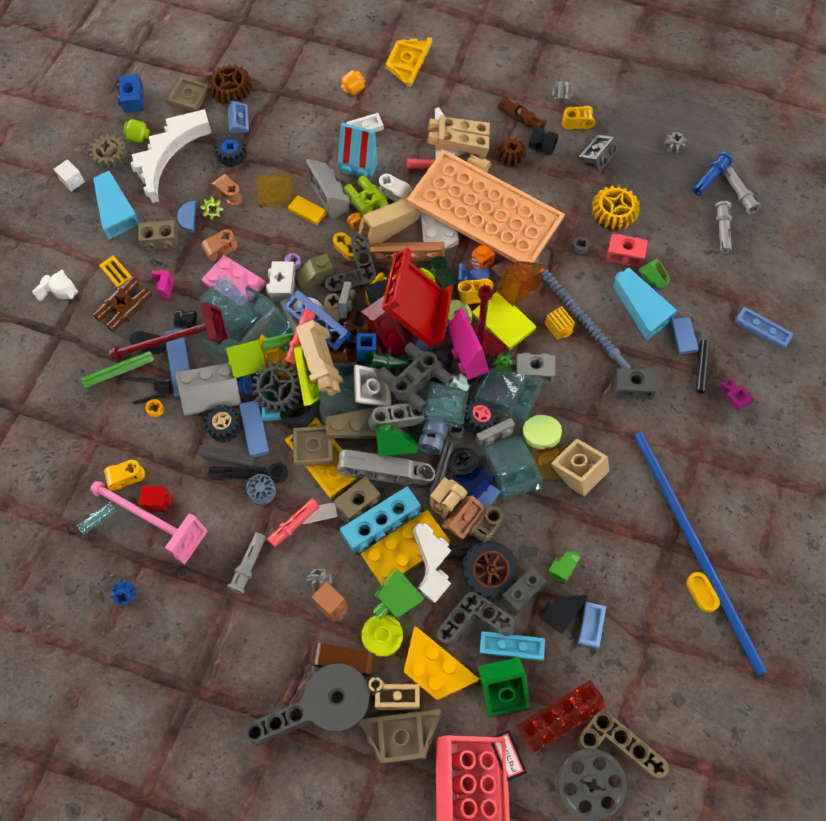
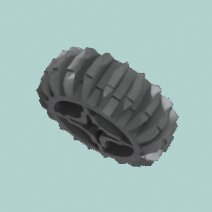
M277 360L276 366L274 362L270 361L269 368L264 364L262 365L263 372L259 369L257 370L260 376L253 377L257 384L253 383L252 387L257 388V390H254L252 394L259 395L255 401L261 402L260 406L262 408L267 406V411H271L274 408L276 413L281 408L283 412H286V405L292 409V401L296 404L299 403L296 396L302 397V394L298 392V390H301V386L298 385L300 383L299 378H297L299 376L298 371L294 372L295 367L293 365L289 367L288 362H284L282 365L281 361ZM277 372H286L291 380H281ZM270 376V383L264 386L266 379ZM277 383L281 384L278 388L279 390L273 389L277 386ZM292 386L290 394L285 398V391ZM265 393H274L279 402H271Z

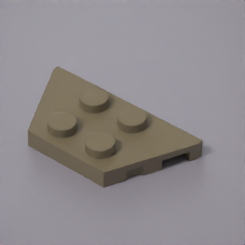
M437 709L361 719L358 724L362 727L370 745L374 748L382 764L425 759L442 711Z

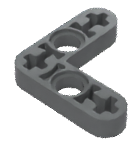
M358 233L351 238V248L357 269L328 277L325 281V288L329 293L342 292L343 287H341L340 278H343L344 285L346 278L353 276L356 282L352 284V289L369 285L375 280L376 271L367 239L363 234ZM356 239L363 241L361 243V251H359L358 244H354L356 243ZM366 255L369 259L368 262L360 263L358 260L359 256ZM368 267V273L369 275H372L370 280H368L367 277H364V268ZM331 281H334V283H340L336 285L335 289H333L332 286H328L331 284Z
M469 592L461 599L441 625L437 636L442 645L452 646L475 617L503 636L512 635L516 630V624L511 615L478 593ZM476 599L477 604H472L470 606L469 601H474ZM492 609L495 611V614L492 618H485L483 616L484 612ZM459 614L466 616L465 621L461 624L455 622V617ZM500 618V620L504 623H508L509 621L510 627H505L503 629V626L498 621V619ZM450 624H452L458 630L456 631L454 628L452 629ZM444 633H447V634L450 633L452 637H451V638H448V637L445 638V637L443 636V634H444Z

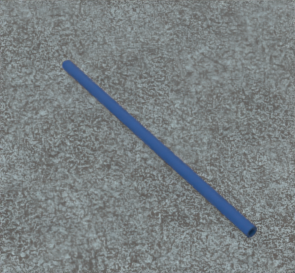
M643 432L635 434L634 438L700 566L717 593L720 604L757 676L768 672Z

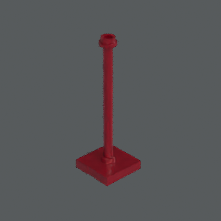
M483 285L478 289V297L481 299L479 322L473 330L483 349L484 355L490 354L496 358L497 355L506 349V345L486 330L488 302L493 297V290L490 286Z
M208 301L201 303L204 324L124 348L113 347L109 351L112 360L118 361L121 360L123 355L203 331H207L209 340L222 346L227 345L229 340L222 311L219 307Z

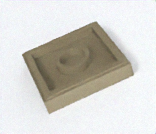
M180 77L166 99L167 104L196 112L209 93L208 85Z
M325 426L293 428L294 467L334 464L333 438H326Z

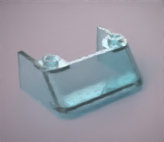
M249 286L245 288L249 301L255 306V310L261 315V318L239 343L234 339H226L217 346L204 337L201 339L207 354L222 364L229 362L226 351L227 347L259 340L261 334L271 338L289 334L292 331L286 316L269 298Z

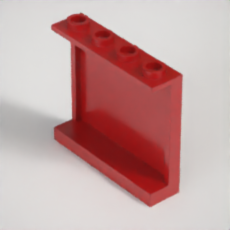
M406 247L393 257L381 309L429 347H432L437 343H441L445 338L453 285L445 289L437 285L410 262L412 251Z

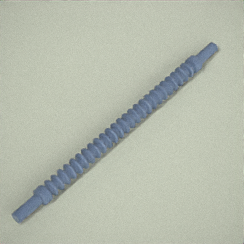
M537 259L532 266L534 271H537V274L540 275V278H543L546 285L553 289V293H556V296H560L559 300H563V304L566 303L565 306L569 307L572 315H576V319L579 318L578 321L582 322V326H586L585 329L589 330L588 333H592V337H596L595 341H599L598 344L602 345V349H606L605 352L609 353L608 356L611 359H615L622 368L627 367L631 369L632 367L620 355L619 349L614 348V344L611 345V340L608 341V337H604L605 334L601 333V329H597L598 326L594 325L595 322H591V318H587L588 314H584L585 311L581 310V306H578V303H574L575 300L571 299L572 296L568 295L567 291L564 292L565 288H561L562 285L558 284L557 280L555 281L556 278L552 277V273H549V270H546L543 263Z

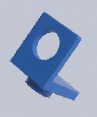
M462 263L459 264L460 282L464 280L490 279L489 268L468 271Z

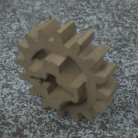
M107 134L105 138L101 135L100 140L94 139L96 143L90 144L89 155L95 165L99 164L100 168L104 167V165L107 168L110 165L116 167L117 162L121 164V159L126 158L127 147L121 137L117 138L116 135L110 137Z

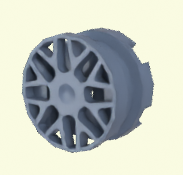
M258 474L249 479L246 490L251 501L257 505L269 504L276 495V488L272 479L264 474Z

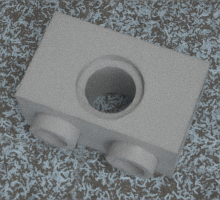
M530 353L517 354V383H554L555 355L546 353L540 355ZM531 366H538L539 369H534Z

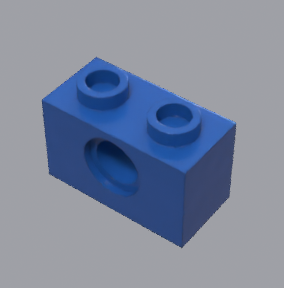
M140 75L119 76V83L117 84L120 96H117L119 106H122L124 113L144 111L143 83Z

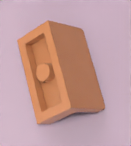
M473 495L466 496L444 521L441 528L443 530L449 529L460 540H463L487 508Z

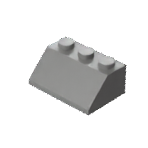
M307 159L306 165L309 182L330 219L350 212V198L347 194L343 193V187L340 181H336L333 169H329L326 163Z
M228 363L175 373L184 416L209 412L214 407L217 409L219 405L224 408V405L230 408L241 404L236 378L234 379L231 365H228Z

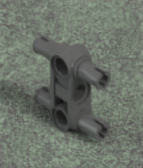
M410 342L404 350L415 361L397 377L385 367L381 368L377 375L388 385L396 400L408 402L421 412L427 406V402L416 393L432 377H436L445 386H449L454 377L442 368V363L437 360V356L434 353L421 351ZM405 388L406 390L399 391L398 389Z

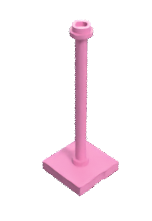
M95 481L91 485L90 490L93 495H102L172 535L173 537L165 548L184 565L208 532L202 523L190 513L177 529L106 489L103 482Z

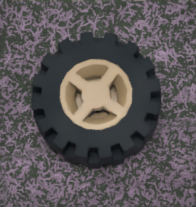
M219 405L217 409L214 407L212 412L209 411L207 413L208 417H205V427L209 435L219 442L221 440L225 442L226 439L231 441V437L236 438V433H240L241 420L236 410L234 411L232 407L228 408L227 405H224V408Z

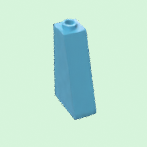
M110 171L94 177L102 228L108 239L139 225L140 222Z
M627 268L624 272L620 271L615 276L614 290L640 332L648 341L674 318L677 310L630 268Z

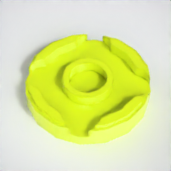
M386 614L381 620L377 616H373L364 624L362 642L366 650L376 654L378 657H388L400 648L403 641V630L399 621L393 616Z

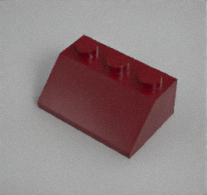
M383 296L361 312L371 332L376 333V343L381 348V352L388 353V348H391V355L398 358L405 353L404 349L410 343L412 332L381 309L384 300Z

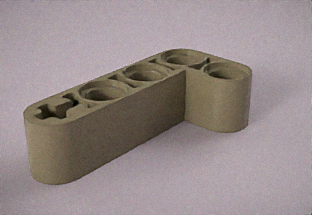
M601 711L593 716L578 736L577 743L581 750L588 748L596 749L604 740L650 779L663 778L669 771V766L665 759L607 712ZM598 717L606 720L607 727L605 729L597 725ZM616 732L624 735L625 741L623 744L615 740ZM587 734L593 737V746H587L584 743V735ZM634 747L642 750L643 756L641 759H637L634 756ZM654 764H658V765H659L658 770H659L660 772H657V773H654V772H653V770H654V766H653V765H654Z

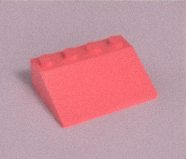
M450 735L436 738L437 821H510L505 738ZM502 742L503 771L491 743Z

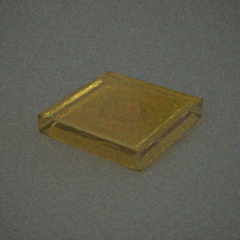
M290 172L256 176L259 208L291 204L293 201Z

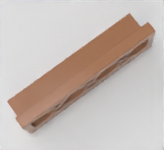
M444 242L374 243V247H370V253L374 262H393L394 255L406 247L412 251L410 262L444 261L445 255Z

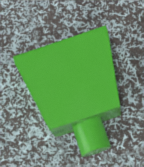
M394 568L374 596L379 600L380 604L372 612L380 620L388 612L393 617L398 618L425 598L398 569Z

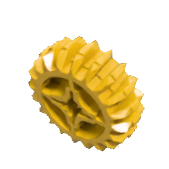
M612 185L610 189L605 187L603 191L600 190L598 195L594 197L592 214L595 215V220H599V225L605 224V228L610 226L612 230L615 227L618 230L622 227L626 229L628 225H632L637 219L640 204L637 200V195H633L632 191L627 192V188L620 189V185L614 188Z

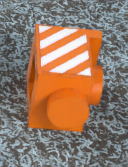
M481 245L474 249L469 263L475 270L490 268L494 265L495 253L488 245Z

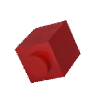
M142 485L139 499L140 507L145 511L167 512L168 506H171L172 495L166 487Z

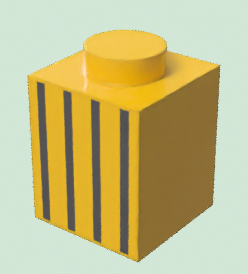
M562 306L546 316L545 325L557 340L562 337L567 338L573 333L575 322Z

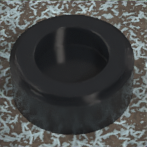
M274 463L268 469V476L274 483H282L288 477L287 467L282 463Z

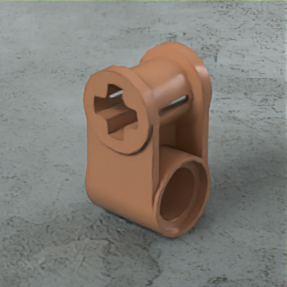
M223 174L210 184L213 191L229 205L238 206L242 203L243 199L239 193V186L226 174Z
M224 229L216 235L205 239L201 247L210 261H217L223 255L236 250L238 244L234 239L233 232L229 229Z

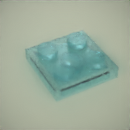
M431 382L424 418L461 428L464 423L468 391Z

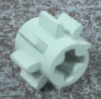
M461 373L456 376L453 374L454 380L449 386H446L448 387L447 393L454 398L459 395L462 397L469 388L467 377Z

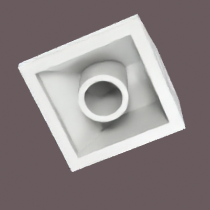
M360 365L354 366L355 402L381 407L391 406V395L388 385L377 375L380 369Z

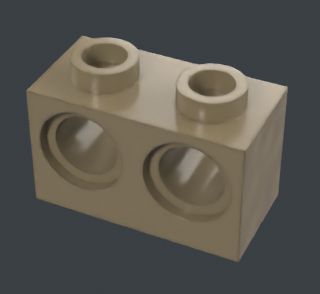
M174 220L139 223L138 241L142 250L153 251L157 249L178 248V229Z

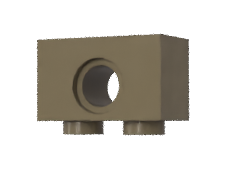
M364 477L336 498L334 503L344 518L351 522L369 509L380 504L381 496L371 482ZM357 499L364 500L360 505L354 504V501Z

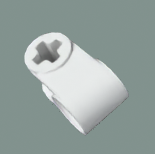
M383 174L379 178V191L394 202L407 198L412 192V187L408 183L393 177L391 174Z

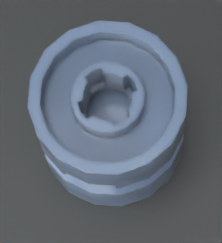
M436 420L424 421L421 431L423 435H420L417 445L418 449L430 455H440L444 445L443 440L446 438L448 431L447 425Z

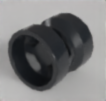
M176 309L174 314L175 327L182 328L186 326L190 328L196 326V311L190 310L185 312L183 309Z

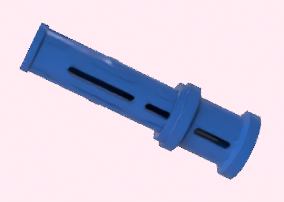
M721 152L718 155V159L711 163L710 170L693 188L694 194L700 191L697 196H702L715 178L724 173L727 165L733 162V158L729 153Z

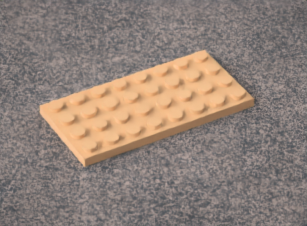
M442 150L406 201L412 207L476 242L488 245L491 250L528 270L531 269L565 216L564 213L445 150Z

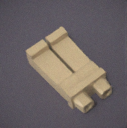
M440 115L439 120L430 119L428 130L436 131L437 133L429 132L427 143L436 145V150L441 151V148L446 151L456 150L476 154L480 159L486 158L489 150L490 123L445 118L444 115Z
M314 320L296 327L308 368L312 373L309 375L311 381L318 384L320 391H327V394L330 396L341 392L338 383L343 382L338 370L333 366L326 339L330 338L329 330Z

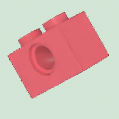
M612 234L606 261L641 268L645 259L648 240Z

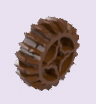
M229 64L226 67L224 65L222 68L217 67V71H212V75H209V80H207L211 97L217 103L221 102L223 105L226 103L230 105L231 101L243 102V98H247L248 94H251V77L242 66L238 68L237 65L231 66Z

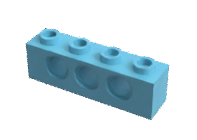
M407 486L341 527L340 533L353 554L356 552L361 553L369 547L370 543L382 540L389 531H395L402 527L403 522L417 517L420 514L419 512H421V505ZM396 508L404 510L401 514H396L393 511ZM380 518L387 520L384 525L377 524V520ZM363 529L370 530V533L366 536L359 534Z

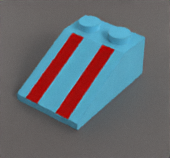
M341 123L338 151L339 172L359 178L365 175L369 180L372 179L377 167L374 130Z

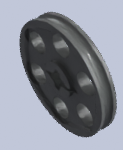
M588 748L573 753L564 761L558 774V789L563 803L570 812L582 819L596 821L608 818L619 810L626 797L627 780L623 769L613 756L599 749ZM603 757L606 761L604 767H594V759ZM574 761H581L583 763L582 771H572L571 764ZM611 775L620 776L621 781L617 786H612L608 783ZM595 779L598 786H593L592 789H589L588 784L585 782H592ZM572 782L576 785L574 793L567 794L564 791L566 783ZM605 796L613 798V804L608 808L601 805V800ZM583 800H588L591 803V808L586 812L579 809V803Z

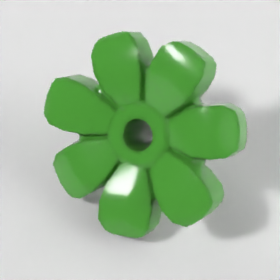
M499 354L493 364L495 366L493 371L495 374L501 371V376H506L507 372L513 374L515 370L513 367L516 366V361L511 360V356L508 354L505 356Z

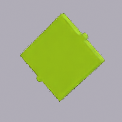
M259 340L226 348L229 358L228 365H231L234 379L257 373L258 369L264 371L262 365L265 364V354L262 353Z

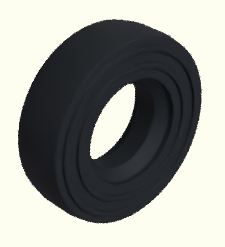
M297 399L299 401L298 404L293 401L291 402L293 405L292 409L286 405V412L281 410L280 414L285 427L293 430V428L307 427L315 418V409L312 404L304 406L303 399ZM305 411L300 417L291 418L295 412Z

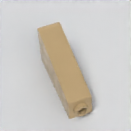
M407 198L362 215L358 233L366 237L370 250V247H374V243L386 241L419 220L422 211L407 204Z

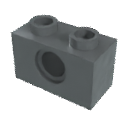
M627 367L617 369L614 376L615 397L653 399L657 392L656 371L646 368L633 370Z
M531 567L503 594L501 601L517 615L545 588L547 581Z

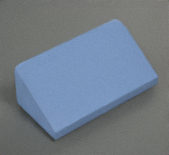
M231 101L228 106L230 134L249 131L248 107L246 104Z

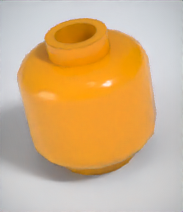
M351 70L341 78L343 84L341 88L346 95L349 93L354 96L364 88V82L366 81L359 71Z

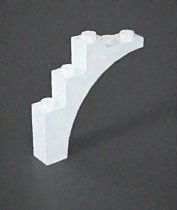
M205 109L167 118V126L164 127L165 133L149 136V150L132 154V170L137 172L143 184L146 183V187H143L146 197H150L152 203L159 202V179L169 159L187 143L211 133Z

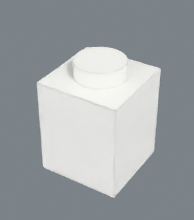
M69 160L54 168L59 180L70 191H73L85 182L80 171Z

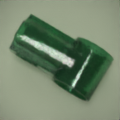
M436 256L431 260L430 272L443 289L453 285V291H455L460 282L447 266L446 259Z

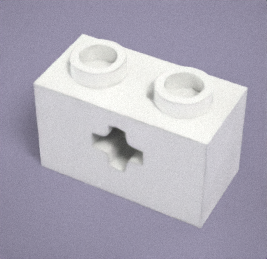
M272 261L271 268L268 269L270 284L266 286V293L270 295L271 302H282L285 299H291L294 295L296 273L294 262Z

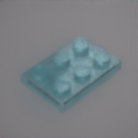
M226 274L199 298L202 303L208 301L221 309L226 332L233 339L261 315Z

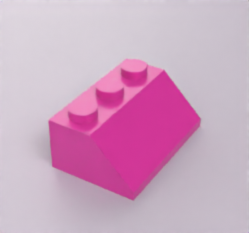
M461 308L447 325L448 335L445 338L449 347L453 346L454 348L451 350L454 359H459L460 361L458 367L461 374L465 373L469 380L489 372L478 338L464 309Z

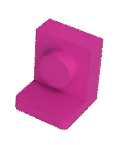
M165 270L152 271L151 275L157 283V292H159L162 299L169 300L174 283L170 272Z

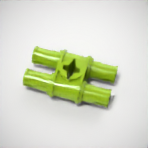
M365 175L358 179V184L364 190L361 193H358L351 184L346 185L343 189L344 193L349 196L351 205L358 210L361 217L390 205L387 197L379 191L378 186L373 185Z

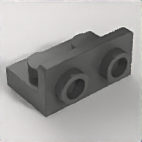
M597 134L580 154V162L595 164L596 171L601 172L618 151L615 138Z

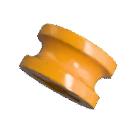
M353 213L347 218V223L352 230L360 228L361 215Z
M157 399L148 401L145 406L146 412L151 417H159L164 412V406ZM153 405L159 407L157 408L158 411L154 412L153 410L150 411V409H153Z

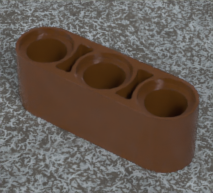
M316 643L311 665L323 668L330 664H346L358 670L362 676L370 677L373 673L376 654L363 650Z

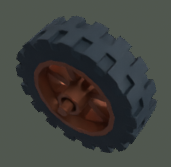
M494 541L478 543L468 550L467 555L463 559V579L467 586L479 595L485 597L503 595L517 581V572H519L517 558L513 555L512 550L504 544ZM487 554L496 555L491 564ZM482 556H484L485 565L477 563ZM499 557L502 559L504 566H495ZM475 566L483 568V572L476 575ZM497 570H505L502 578L496 573ZM485 574H488L487 584L479 580ZM494 575L499 582L491 584V576Z

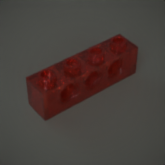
M588 680L517 724L516 727L519 735L530 753L533 754L605 708L603 696L593 682Z

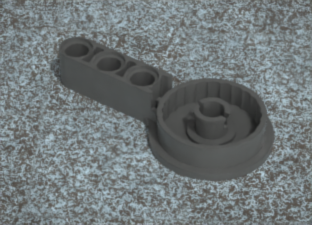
M327 665L319 669L310 678L301 701L249 723L244 731L245 738L253 744L260 745L312 722L327 731L339 732L350 729L360 722L368 709L370 700L368 684L362 674L349 665ZM338 693L343 694L341 703L334 704L332 702L334 695ZM302 711V718L299 721H293L292 716L294 712ZM276 719H281V727L278 730H273V722ZM260 728V736L257 739H253L252 731Z

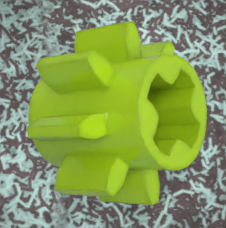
M212 196L208 201L203 199L205 204L200 206L201 209L206 210L203 215H210L211 220H213V216L217 215L220 217L219 211L223 210L221 206H218L221 203L220 200L215 202ZM210 205L215 208L214 211L209 209Z

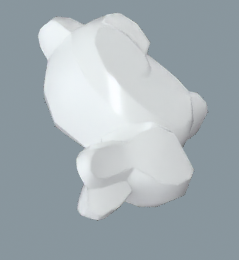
M63 270L55 273L52 277L45 275L41 279L40 285L32 290V293L39 301H42L50 291L57 299L62 300L73 299L78 293V290L72 281L67 278Z

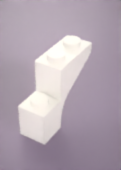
M419 523L413 529V533L425 563V576L417 590L429 601L436 603L451 584L447 580L449 578L448 575L440 569L436 571V568L451 550L448 548L449 544L443 538H437L432 534L434 531L427 524L424 523L422 525Z

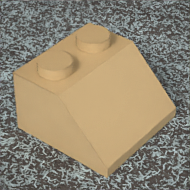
M579 439L571 443L551 463L568 487L582 496H585L609 472L608 456Z

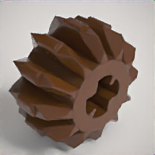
M508 137L507 141L502 140L498 146V159H501L502 164L507 163L508 166L510 164L516 166L517 163L521 164L526 157V146L522 140L517 141L516 137L514 139Z

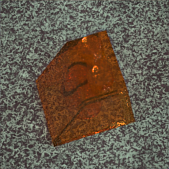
M517 261L512 265L509 264L503 271L504 275L499 283L498 294L512 306L516 305L538 289L546 265L525 261Z

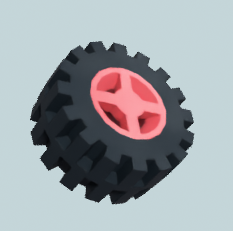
M474 399L464 408L461 414V423H464L463 427H467L469 433L472 431L473 435H476L495 426L498 414H496L497 410L493 409L494 405L488 404L489 401L483 402V399H479V401Z

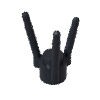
M123 377V380L154 383V391L158 392V394L134 400L132 404L156 398H166V393H171L170 378Z

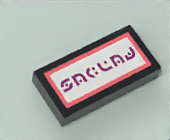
M507 730L493 736L505 738L507 781L526 774L527 771L510 731ZM502 742L491 743L503 771Z

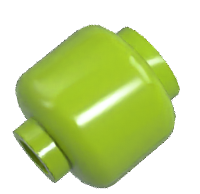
M130 119L128 122H125L123 135H126V139L129 141L143 143L144 139L149 137V129H147L145 122Z

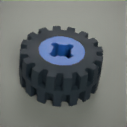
M227 134L224 138L220 137V141L217 140V144H215L217 158L223 165L235 167V164L237 166L240 165L239 162L243 163L247 157L245 143L238 135L230 134L228 136Z

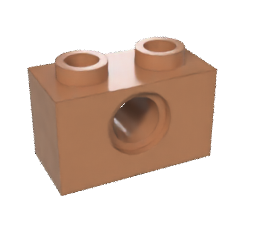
M327 582L312 596L315 606L332 623L336 620L340 621L347 614L346 610L348 607L345 599Z

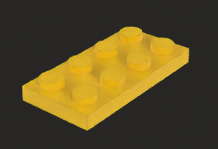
M315 418L312 421V423L309 424L307 427H317L323 425L317 418ZM292 434L285 439V442L293 451ZM334 439V464L305 466L330 500L361 479L341 475L337 472L339 454L342 449Z
M428 510L360 553L381 585L394 568L404 575L424 562L413 533V529L417 524H427L434 531L432 534L435 537H441L450 544V540Z

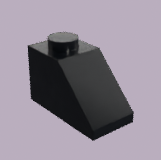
M584 594L555 598L553 603L548 601L541 611L544 613L542 620L563 634L586 602L588 596Z

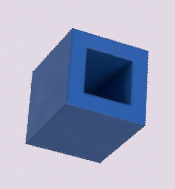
M357 333V361H368L370 351H376V333Z

